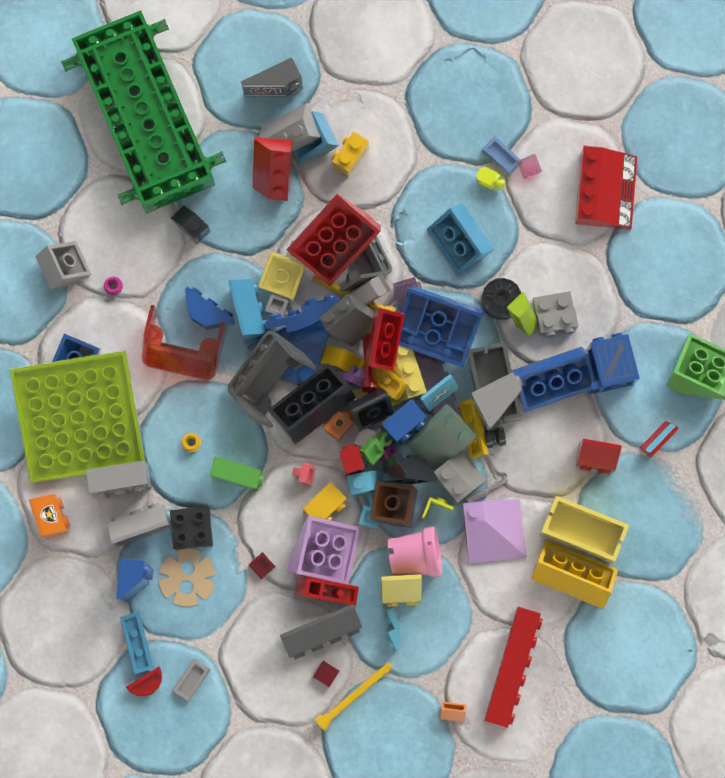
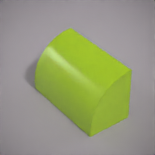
M522 292L507 307V310L515 326L529 337L536 329L537 317L527 296Z

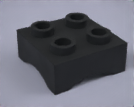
M209 506L170 510L174 550L213 546Z

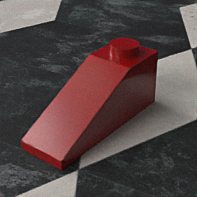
M297 576L294 596L356 606L359 587L312 577Z

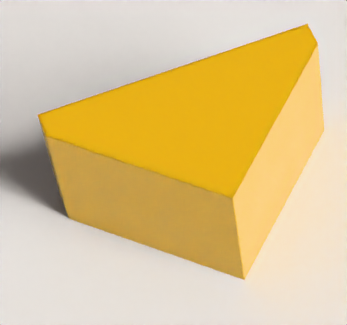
M327 345L320 363L323 365L329 363L335 370L349 373L352 366L358 367L362 359L346 349Z

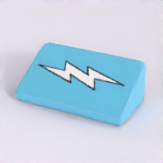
M449 374L421 396L420 402L427 411H431L458 389L453 376Z

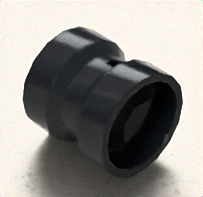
M503 426L497 427L496 430H484L488 449L493 448L495 445H506Z

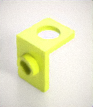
M430 497L421 520L424 521L431 503L449 511H453L454 507L448 505V501L439 497L433 499Z

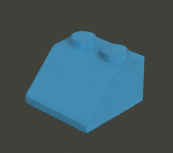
M311 112L320 138L294 151L299 163L324 156L339 146L323 113Z

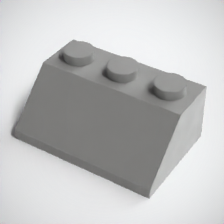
M305 103L261 127L259 137L292 140L293 153L319 139L320 135L309 105Z
M155 503L149 505V509L141 512V509L130 512L128 517L118 516L112 518V522L108 523L112 544L119 547L171 529V523L165 506Z

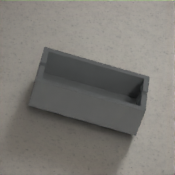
M506 342L488 345V353H485V346L470 349L467 359L474 391L512 373ZM518 397L495 425H499L501 420L504 424L519 421L522 418Z

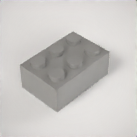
M145 461L86 470L89 493L98 498V500L108 499L109 495L113 494L117 495V497L126 496L131 491L145 493L148 492L147 489L152 488L149 465Z

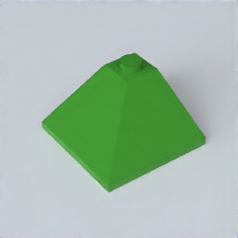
M689 333L666 386L686 395L725 400V349Z

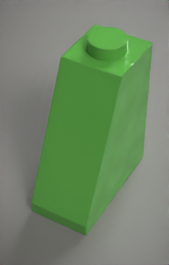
M214 457L210 476L213 480L256 491L258 486L262 487L264 476L261 470L220 457Z

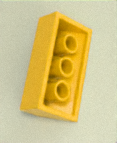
M546 539L535 564L531 579L604 609L612 593L618 569Z

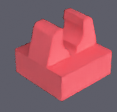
M302 463L301 468H293L292 475L299 478L298 482L312 486L316 467L311 464Z

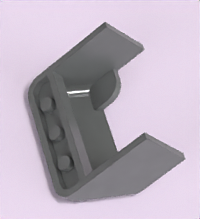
M377 236L349 265L352 271L346 276L347 284L341 287L339 291L355 290L380 274L386 277L392 272L391 264Z
M268 331L230 381L228 392L249 418L272 428L273 424L265 416L268 409L271 408V399L267 395L289 366L293 369H298L304 364L315 370L316 366L297 347L279 334Z

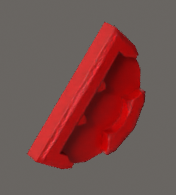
M160 666L126 686L127 690L137 696L153 694L159 689L162 682Z

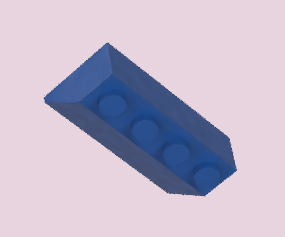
M582 346L512 370L515 376H519L523 384L518 397L525 412L592 390L591 383L596 381L589 354Z

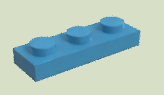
M140 612L120 617L134 674L153 670L154 666Z

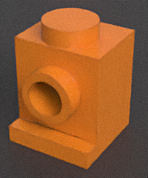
M338 411L324 426V431L339 442L353 425L351 415L346 411L342 413ZM338 420H341L343 422V425L341 427H338L336 425V422Z

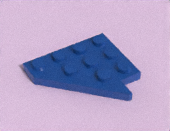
M321 319L296 331L287 333L286 327L275 332L301 350L316 366L315 370L304 364L298 369H293L289 366L280 380L300 385L317 372L330 334L326 331ZM260 340L248 345L247 350L253 351Z

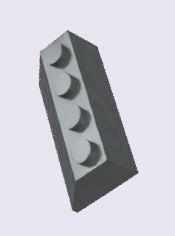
M351 604L280 635V638L289 658L294 657L297 660L306 656L305 652L312 649L315 652L324 648L323 644L329 641L331 645L341 641V636L348 634L351 637L360 633L359 629L362 628L354 605Z

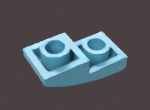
M391 608L386 611L387 616L384 618L388 626H393L394 629L388 632L389 637L386 640L390 648L394 647L395 650L400 649L401 642L400 627L396 613Z

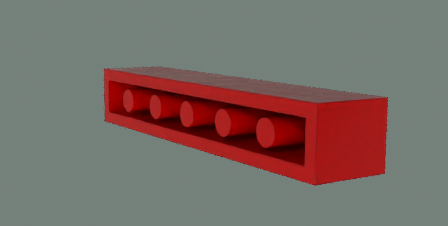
M517 607L484 721L508 728L509 724H513L515 714L512 713L514 705L518 706L521 697L518 691L520 686H524L526 675H523L525 667L529 668L532 657L529 656L531 648L534 649L537 643V637L534 636L536 630H540L543 619L540 618L541 613Z

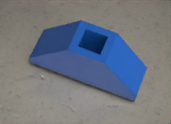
M189 287L185 288L190 319L208 330L231 326L235 323L231 312L226 309L222 311L216 307L218 304L210 298L207 300L201 296L202 293L194 287L192 289Z

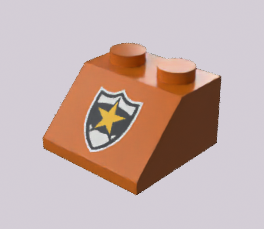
M51 494L29 499L42 538L49 540L69 532L68 527L71 525L67 515H63L62 509L64 504L61 497L58 498L57 495Z

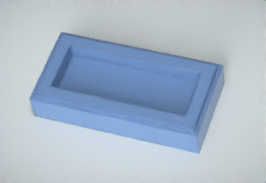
M495 136L482 148V152L508 176L522 163Z

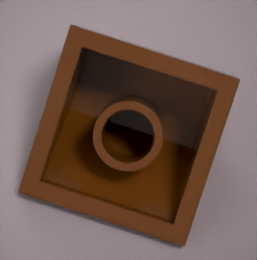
M376 481L370 520L392 526L412 528L418 490L415 486Z

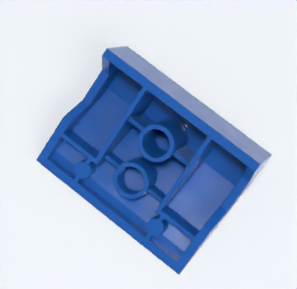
M411 286L407 290V298L402 310L404 320L399 345L463 368L477 334L484 310Z

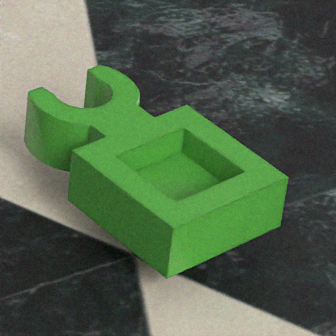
M381 430L377 434V438L371 437L360 449L368 464L374 465L385 453L383 448L392 443L393 440L390 438L384 440L388 434L387 431Z

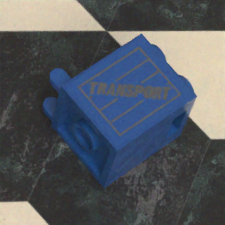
M616 333L608 339H604V337L593 339V342L589 344L586 351L589 354L596 381L591 383L592 390H589L588 393H602L635 385L640 377L629 335Z

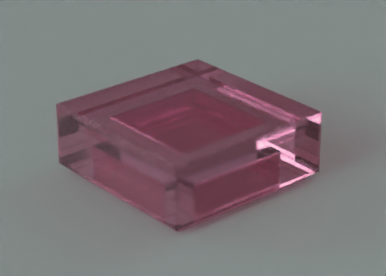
M535 154L517 161L524 179L542 172Z

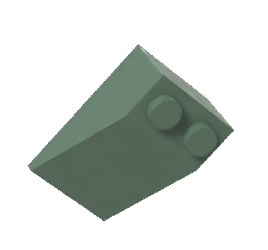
M445 404L406 443V446L419 458L426 460L432 469H435L464 450L477 437V434L473 427L448 404Z

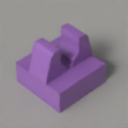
M352 366L349 373L343 372L341 377L347 383L362 388L361 382L365 378V372L362 368Z

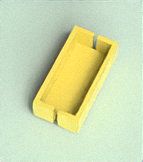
M555 496L540 534L614 563L621 548V545H616V542H623L629 525Z

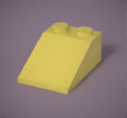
M422 576L381 577L382 604H386V607H398V603H406V606H417L418 602L422 601Z

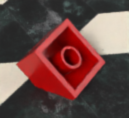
M583 438L578 446L575 466L580 467L579 470L591 472V469L599 470V474L610 475V473L616 471L622 445Z

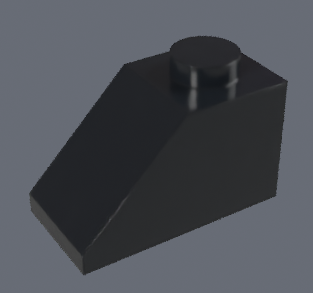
M184 205L170 218L196 244L210 233L209 226L196 213Z

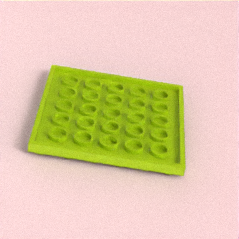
M126 350L10 369L30 483L84 475L86 470L145 461Z

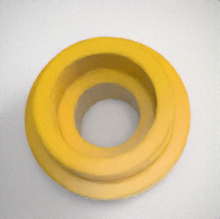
M188 433L182 438V447L187 452H195L201 446V440L195 433ZM194 440L195 444L193 446H189L188 441Z

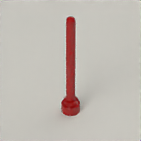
M370 333L363 338L364 365ZM364 366L365 378H363L361 386L363 392L369 393L372 390H377V381L372 376V367Z

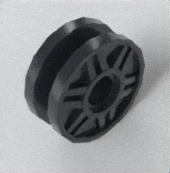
M496 278L490 281L484 287L481 298L485 313L496 320L511 318L507 307L521 294V290L516 283L506 278ZM498 296H504L507 299V301L504 303H500L497 301L496 298Z

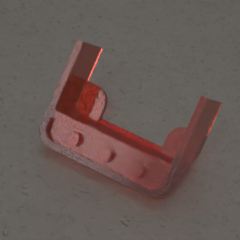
M151 305L143 334L141 358L145 366L201 380H212L217 373L228 330L226 322L222 321L218 339L206 338L201 342L199 351L162 342L163 331L159 326L155 325L158 311L155 305Z

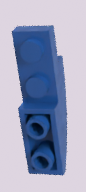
M328 295L323 297L324 300L316 301V298L305 300V304L301 306L302 312H299V309L289 311L288 315L281 316L280 313L269 315L270 318L265 321L266 329L285 326L288 333L305 328L319 321L320 316L338 303L341 298L335 297V295Z

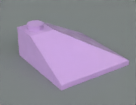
M520 499L463 503L462 512L469 563L527 557Z
M307 516L291 552L287 572L349 584L360 527Z

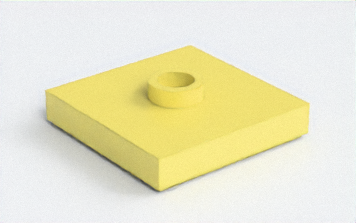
M271 251L258 287L294 300L306 266L299 261Z

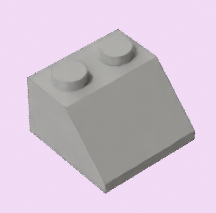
M76 241L48 245L35 256L50 290L66 287L91 275Z
M463 451L456 454L434 471L437 476V482L456 505L487 481Z

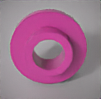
M109 277L104 282V290L109 295H118L123 289V283L118 277ZM115 283L117 284V287L115 289H111V284Z

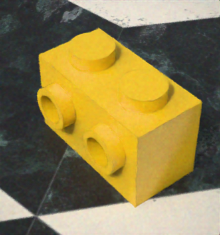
M354 131L350 136L347 135L345 137L341 150H336L332 156L333 168L346 177L351 175L369 149V141Z

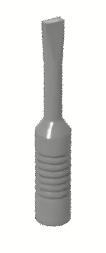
M508 480L499 482L488 489H482L466 497L465 500L467 503L475 502L487 496L490 491L507 483Z

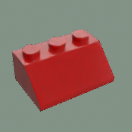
M254 137L252 188L270 200L288 201L291 180L292 140Z
M382 308L374 310L364 366L394 371L404 314Z

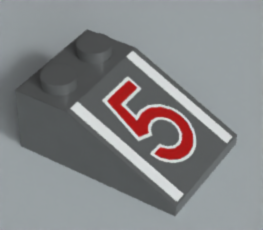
M292 57L241 81L245 97L295 96L303 89L302 76Z

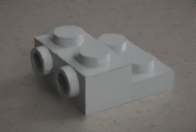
M571 291L533 297L540 336L553 337L558 332L571 334L579 327Z

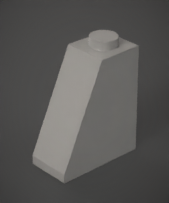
M513 372L472 392L470 395L488 430L492 429L522 390V381Z

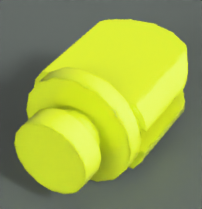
M483 167L477 173L478 184L489 190L494 191L497 188L501 191L506 183L505 180L501 179L499 173L489 168Z

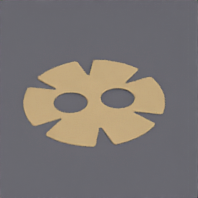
M177 550L179 562L169 555L160 567V573L170 576L158 580L160 589L166 598L177 592L173 603L185 607L198 605L196 593L203 600H206L214 589L215 582L205 578L215 576V568L208 557L198 563L201 552L198 550ZM185 561H191L194 564L195 569L192 574L186 575L181 571V565ZM185 580L193 584V591L189 594H184L180 591V584Z

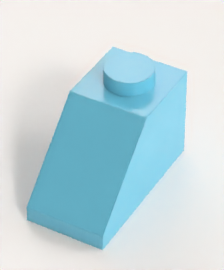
M383 470L366 471L347 476L351 497L375 492L376 481L383 482Z

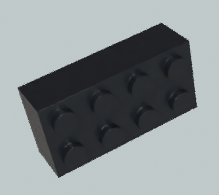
M327 363L269 408L268 411L279 427L296 445L354 400L356 396L347 382Z

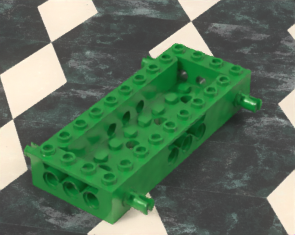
M140 10L71 38L77 53L73 57L61 60L65 72L78 66L84 67L134 185L132 189L117 194L118 198L121 199V205L138 199L147 214L215 186L211 168L226 163V159L223 157L222 151L207 158L203 155L153 39L154 35L169 30L166 20L164 18L149 25V23H146ZM118 55H125L126 59L124 62L119 63L116 61ZM132 88L140 89V93L137 96H132L130 91ZM147 121L155 123L152 129L144 128V124ZM163 154L169 156V160L166 163L158 161L159 157Z

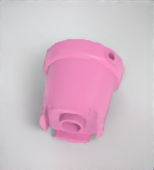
M434 526L424 528L421 532L388 539V549L392 548L389 560L394 576L429 575L432 578L442 576L440 546Z

